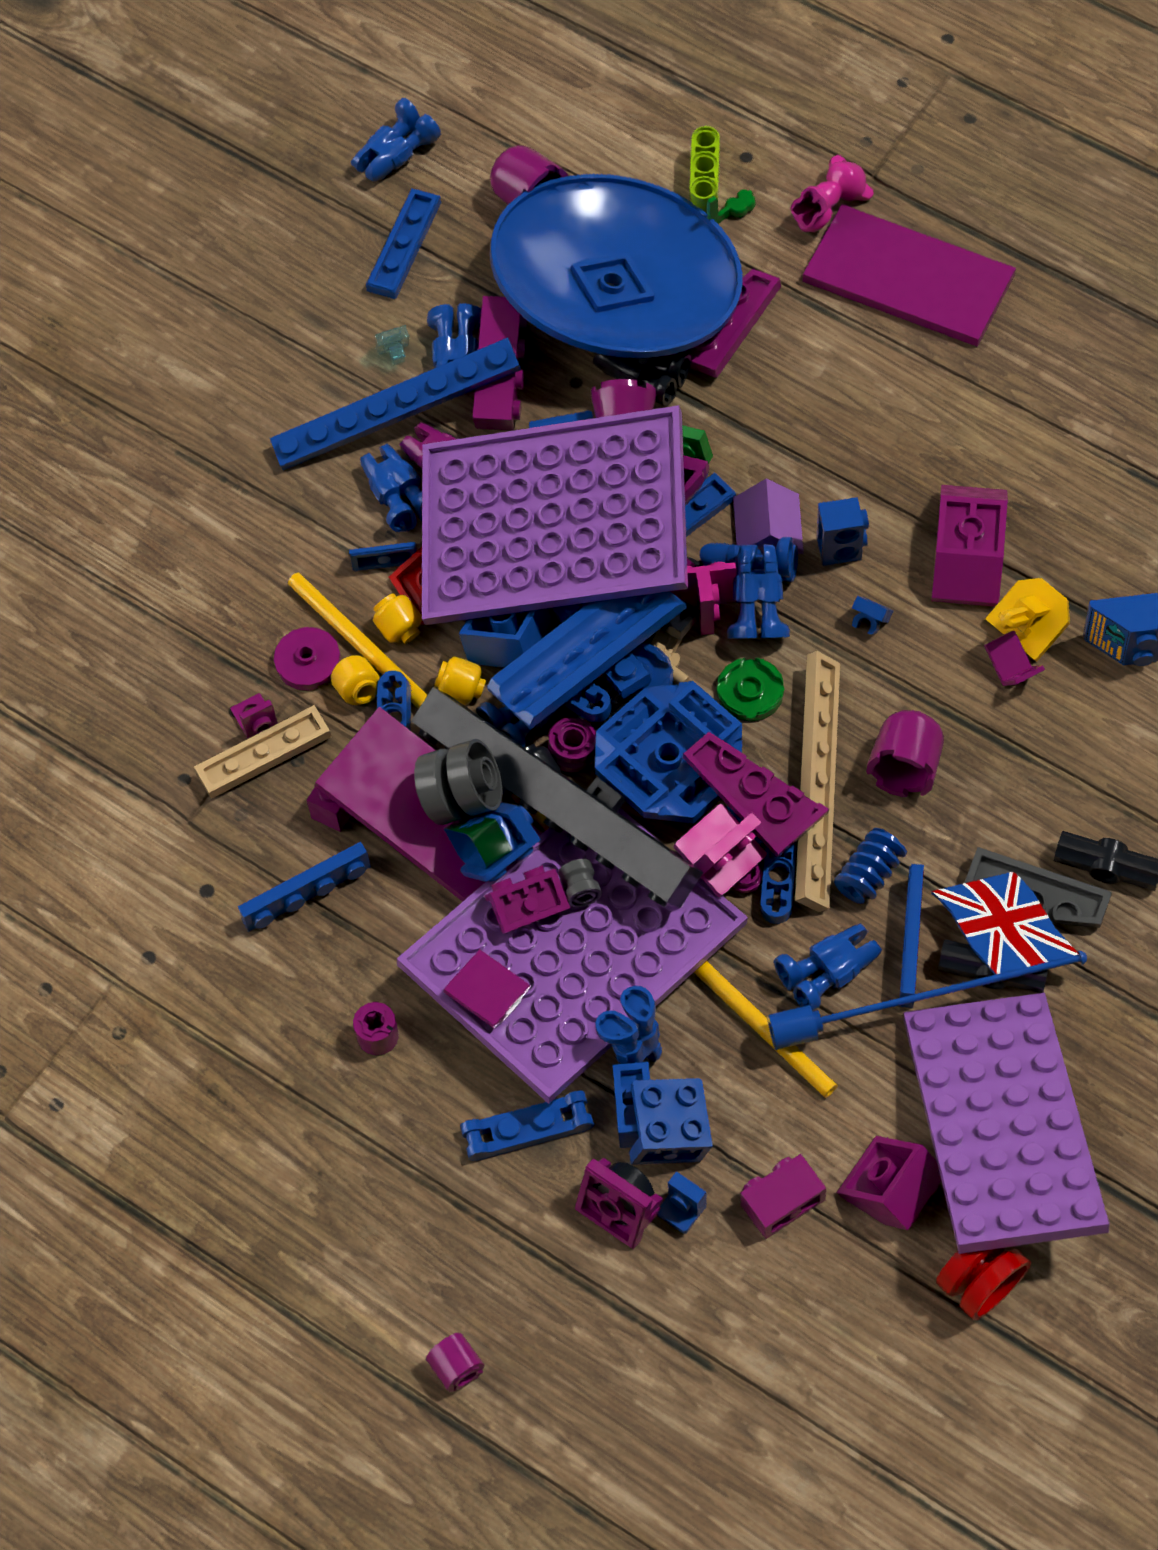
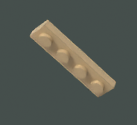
M313 705L194 766V769L212 799L331 737V733L317 708Z

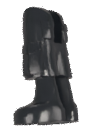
M678 352L668 362L659 360L658 357L628 358L596 353L592 362L604 374L615 379L637 380V386L646 388V383L653 385L656 389L655 401L661 405L668 406L676 397L677 387L681 388L685 383L691 366V355L686 352ZM655 373L656 375L660 376V378L658 379L648 374Z

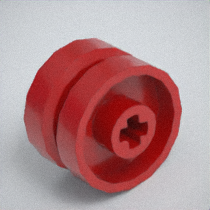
M1004 1247L961 1254L957 1251L941 1269L936 1278V1284L948 1296L953 1297L963 1293L960 1308L972 1320L977 1321L1004 1300L1029 1270L1031 1261L1019 1249L1013 1248L1004 1252Z

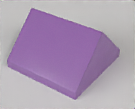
M766 478L733 498L736 545H757L763 555L764 544L774 545L776 549L780 538L792 537L793 544L798 546V554H803L798 493Z

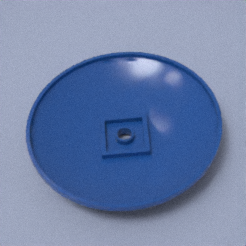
M584 174L561 177L536 185L533 190L525 191L516 197L504 209L494 226L490 243V262L494 278L501 292L518 313L543 332L562 342L603 355L628 358L659 357L698 346L717 334L729 322L736 310L742 290L743 276L740 259L730 238L714 219L709 220L706 212L693 205L692 202L658 185L629 177Z

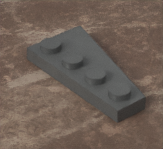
M977 847L965 883L1014 872L1034 892L1053 924L1101 927L1112 892Z

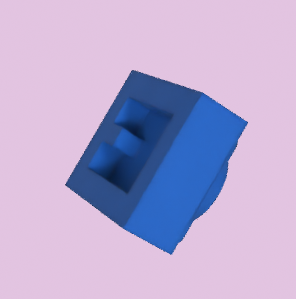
M676 1171L668 1181V1196L660 1205V1211L657 1213V1216L683 1234L687 1233L707 1207L706 1191Z

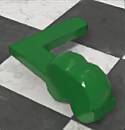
M746 189L740 190L736 198L731 197L726 200L725 208L719 212L718 199L715 196L711 197L707 201V218L709 220L714 219L719 224L730 215L736 218L744 217L756 206L753 192Z

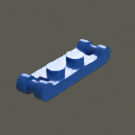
M574 1091L565 1097L552 1100L549 1104L543 1102L481 1120L471 1119L463 1122L460 1125L463 1138H467L469 1146L466 1148L468 1159L470 1161H479L592 1129L594 1122L592 1115L586 1111L585 1105H587L588 1101L585 1092ZM572 1111L573 1118L563 1121L561 1113ZM491 1133L493 1141L483 1142L481 1135Z

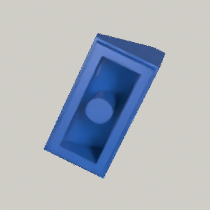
M416 542L349 550L353 571L401 566L417 551Z

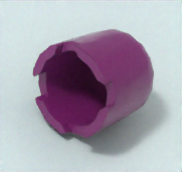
M517 145L506 149L495 160L490 173V182L494 193L509 205L516 197L525 191L533 190L536 185L566 177L568 174L560 166L528 146Z
M902 710L891 714L880 728L867 764L866 772L868 775L872 774L877 779L876 786L889 794L900 797H907L908 792H920L921 796L930 792L933 788L944 744V735L940 725L932 717L920 711Z

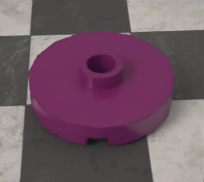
M303 627L292 630L280 640L275 648L273 660L278 675L286 685L297 690L311 691L318 689L319 685L325 682L328 684L331 681L332 671L337 663L341 661V654L337 641L328 632L319 628ZM305 654H312L309 658H302Z

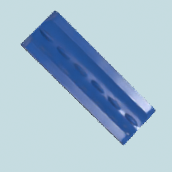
M671 591L589 602L494 675L487 689L531 730L687 608L686 604Z

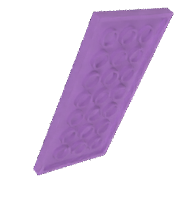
M1045 993L904 1012L905 1029L959 1254L1109 1233L1108 1217Z

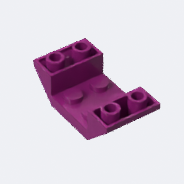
M941 485L931 601L996 607L999 603L1008 504L1007 490Z

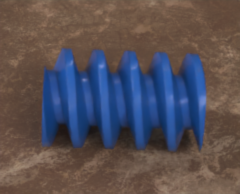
M873 828L872 831L865 835L864 841L857 846V852L850 856L849 863L842 867V873L835 877L834 884L845 897L854 903L863 904L865 901L863 897L873 900L877 897L874 888L881 889L884 887V881L881 877L888 879L892 876V871L889 867H898L900 861L896 856L905 857L907 850L889 832L881 828Z

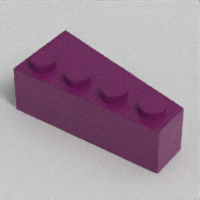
M483 296L478 350L508 337L521 368L522 359L526 357V339H524L525 329L528 328V320L517 312L506 297ZM523 370L475 389L473 406L475 429L514 431L515 420H520L521 400L517 399L518 390L523 389Z

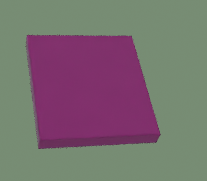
M479 949L446 985L443 992L488 1025L495 1028L519 1005L523 996L530 989V985Z

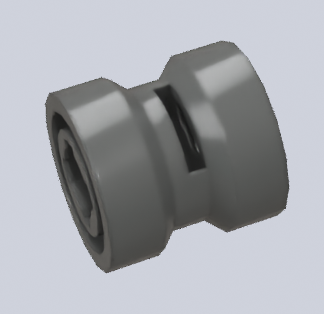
M577 859L570 861L558 871L562 885L567 887L565 895L571 907L580 908L591 905L602 896L599 883L593 879L595 871L590 860Z

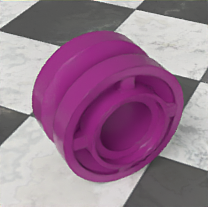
M565 718L554 724L549 733L548 750L562 771L570 773L580 772L591 765L595 757L596 732L588 722L579 718ZM568 743H574V744H576V745H578V746H577V747H570V746H567L566 744H568Z

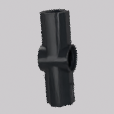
M1062 831L1054 855V862L1088 871L1092 878L1102 883L1115 884L1122 881L1156 891L1158 884L1157 858L1130 851L1126 844L1116 839L1102 838L1096 841Z
M944 940L938 971L975 980L994 975L969 944ZM1048 970L981 986L989 989H1003L1005 986L1043 993Z

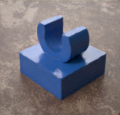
M857 596L852 609L861 613H858L853 618L852 626L859 628L862 620L868 618L871 622L868 634L875 635L880 628L879 621L888 623L894 610L865 597Z

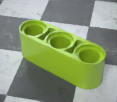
M710 126L697 128L692 134L690 202L706 213L707 201L713 196L718 199L720 137L718 131Z

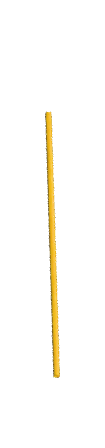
M299 572L293 574L288 580V585L382 675L388 671L395 670L401 672L411 685V703L419 709L427 694ZM397 681L393 682L396 688L401 687ZM512 793L511 798L518 804L521 799ZM539 811L536 813V815H533L529 812L531 817L545 831L549 828V826H547L543 822L546 816L541 814ZM708 961L704 962L694 973L775 1050L769 1032L767 1017ZM796 1045L775 1050L824 1098L829 1097L836 1090L838 1085Z

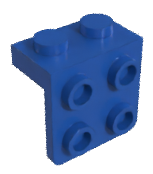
M501 802L498 809L486 812L499 815L504 819L518 847L486 869L469 864L463 865L460 868L463 876L484 882H493L506 873V867L513 861L522 860L533 852L532 846L541 839L531 825L533 818L522 806Z

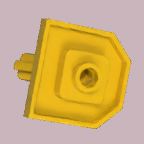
M1042 578L1018 580L985 619L1003 635L1014 630L1025 653L1037 662L1069 626V600Z

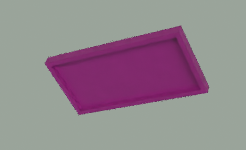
M842 204L805 269L803 282L978 347L1015 276L1016 268Z
M378 707L318 778L314 786L463 902L485 882L463 876L460 868L466 863L460 859L444 831V828L452 823L445 825L435 824L425 813L415 786L414 769L418 757L436 750L381 707ZM532 825L538 836H540L542 832Z

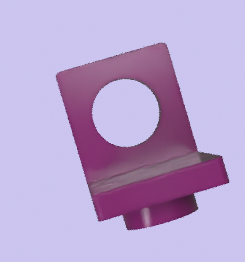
M1014 630L984 644L1003 686L1019 684L1045 670L1043 665L1031 666Z
M260 693L230 708L247 739L278 724L273 704L270 700L264 701Z

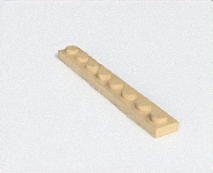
M819 651L807 655L800 790L815 803H821L829 808V812L798 839L795 901L817 912H822L829 909L840 663Z

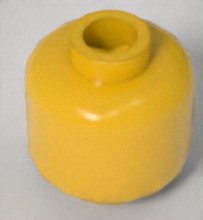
M392 593L374 607L376 613L373 616V622L389 643H396L402 640L404 644H407L419 635L418 627L422 622V616L406 595L396 596Z
M353 655L337 663L331 674V684L346 703L361 705L369 703L377 695V683L380 676L366 658Z
M454 656L448 662L442 661L434 686L465 706L471 702L473 697L480 699L486 680L480 678L482 673L480 665Z

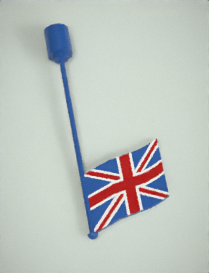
M1014 872L931 891V894L951 913L972 950L994 975L823 1017L820 1016L818 1010L812 1012L810 1005L767 1015L769 1032L775 1050L818 1040V1032L823 1031L822 1024L1072 963L1080 962L1083 965L1087 961V955L1083 951L1077 952L1054 927L1034 892Z

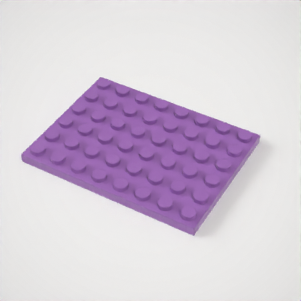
M679 405L423 444L422 620L425 625L688 589L682 411Z
M620 808L618 810L619 814L654 837L623 809ZM550 827L539 836L541 840L532 846L534 850L530 855L522 860L513 861L506 867L507 871L501 878L493 882L486 881L397 958V966L548 1104L612 1047V1044L603 1041L599 1037L595 1023L597 1017L605 1011H617L628 1017L623 1010L620 1000L621 994L625 989L631 986L646 988L652 994L657 1006L747 924L748 917L723 895L718 897L701 877L681 908L670 903L663 907L648 897L650 890L645 886L641 885L638 889L622 879L621 876L624 872L615 866L611 870L595 859L598 853L590 847L586 852L569 841L572 836L564 829L561 833H558ZM577 859L591 861L595 871L593 879L599 883L602 891V896L598 901L580 908L570 906L567 910L502 934L491 902H486L484 895L493 892L492 884L511 878L513 884L525 880L524 872L542 865L545 872L555 868L558 874L559 869L570 861ZM562 885L563 890L566 893L567 887ZM479 949L530 985V989L523 996L519 1005L495 1028L488 1025L443 992L446 985Z

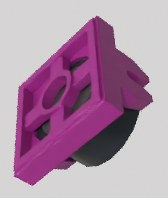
M593 1158L585 1168L575 1210L634 1249L641 1242L645 1228L660 1211L659 1205L663 1198L655 1194L651 1182L636 1167L624 1162H617L611 1165V1162L605 1158L600 1161Z

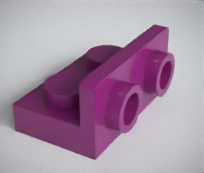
M542 865L524 872L525 880L513 884L511 878L491 885L493 892L484 895L486 902H491L502 934L570 908L555 868L545 872Z

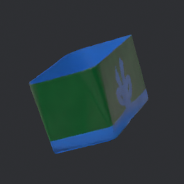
M490 813L476 816L467 815L465 819L456 821L444 828L460 859L466 864L483 869L488 868L518 847L507 824L499 815Z

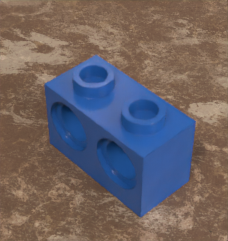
M858 497L818 503L816 538L823 566L862 560V549L868 545L866 529H869V521L866 509L860 510Z
M649 1062L612 1065L620 1148L633 1147L639 1138L631 1084L635 1080H650Z

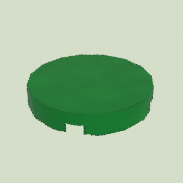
M737 659L728 664L719 675L717 686L719 704L738 720L749 722L764 720L774 714L782 704L784 696L782 674L773 664L764 659Z

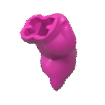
M835 155L830 159L826 175L827 181L821 182L817 186H808L801 192L800 198L794 200L791 205L793 217L803 232H815L823 228L832 216V207L838 203L840 198L846 201H866L872 198L874 192L866 184V175L862 167L856 163L847 162L840 155Z

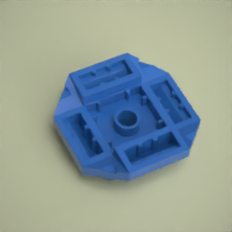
M694 681L681 682L679 685L646 687L596 730L595 774L626 798V802L642 817L694 824L721 798L683 759V753L708 732L742 752V723ZM668 755L676 757L672 761H665L662 758Z

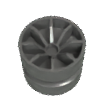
M473 739L453 745L449 750L440 749L420 755L415 763L414 779L418 798L425 813L435 824L445 825L465 819L467 815L476 816L499 808L502 801V782L499 768L492 752L481 740Z

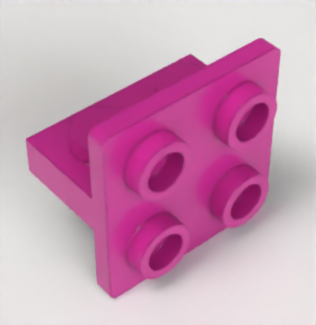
M715 562L707 566H687L688 589L671 591L680 600L700 610L699 625L701 635L714 634V621L720 620L719 604L736 602L733 601V580L737 575L736 563Z
M723 804L716 806L673 845L685 860L704 872L701 879L718 897L726 893L767 855L764 849L755 841L754 838L756 836L752 832L761 821L751 812L739 823Z

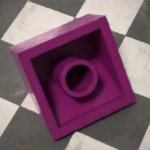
M875 1136L837 1191V1194L882 1224L908 1230L917 1220L920 1211L931 1195L939 1187L941 1176L937 1160L921 1144Z

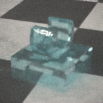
M405 325L375 334V346L379 355L389 352L393 365L405 362L403 347L409 345V334Z

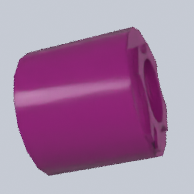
M371 1002L361 1006L355 1013L353 1027L357 1042L363 1051L375 1056L384 1055L396 1046L399 1033L395 1015L390 1007L384 1003Z
M461 1332L454 1333L440 1341L429 1351L425 1359L449 1392L459 1390L472 1380L477 1379L483 1373L482 1370L485 1366Z

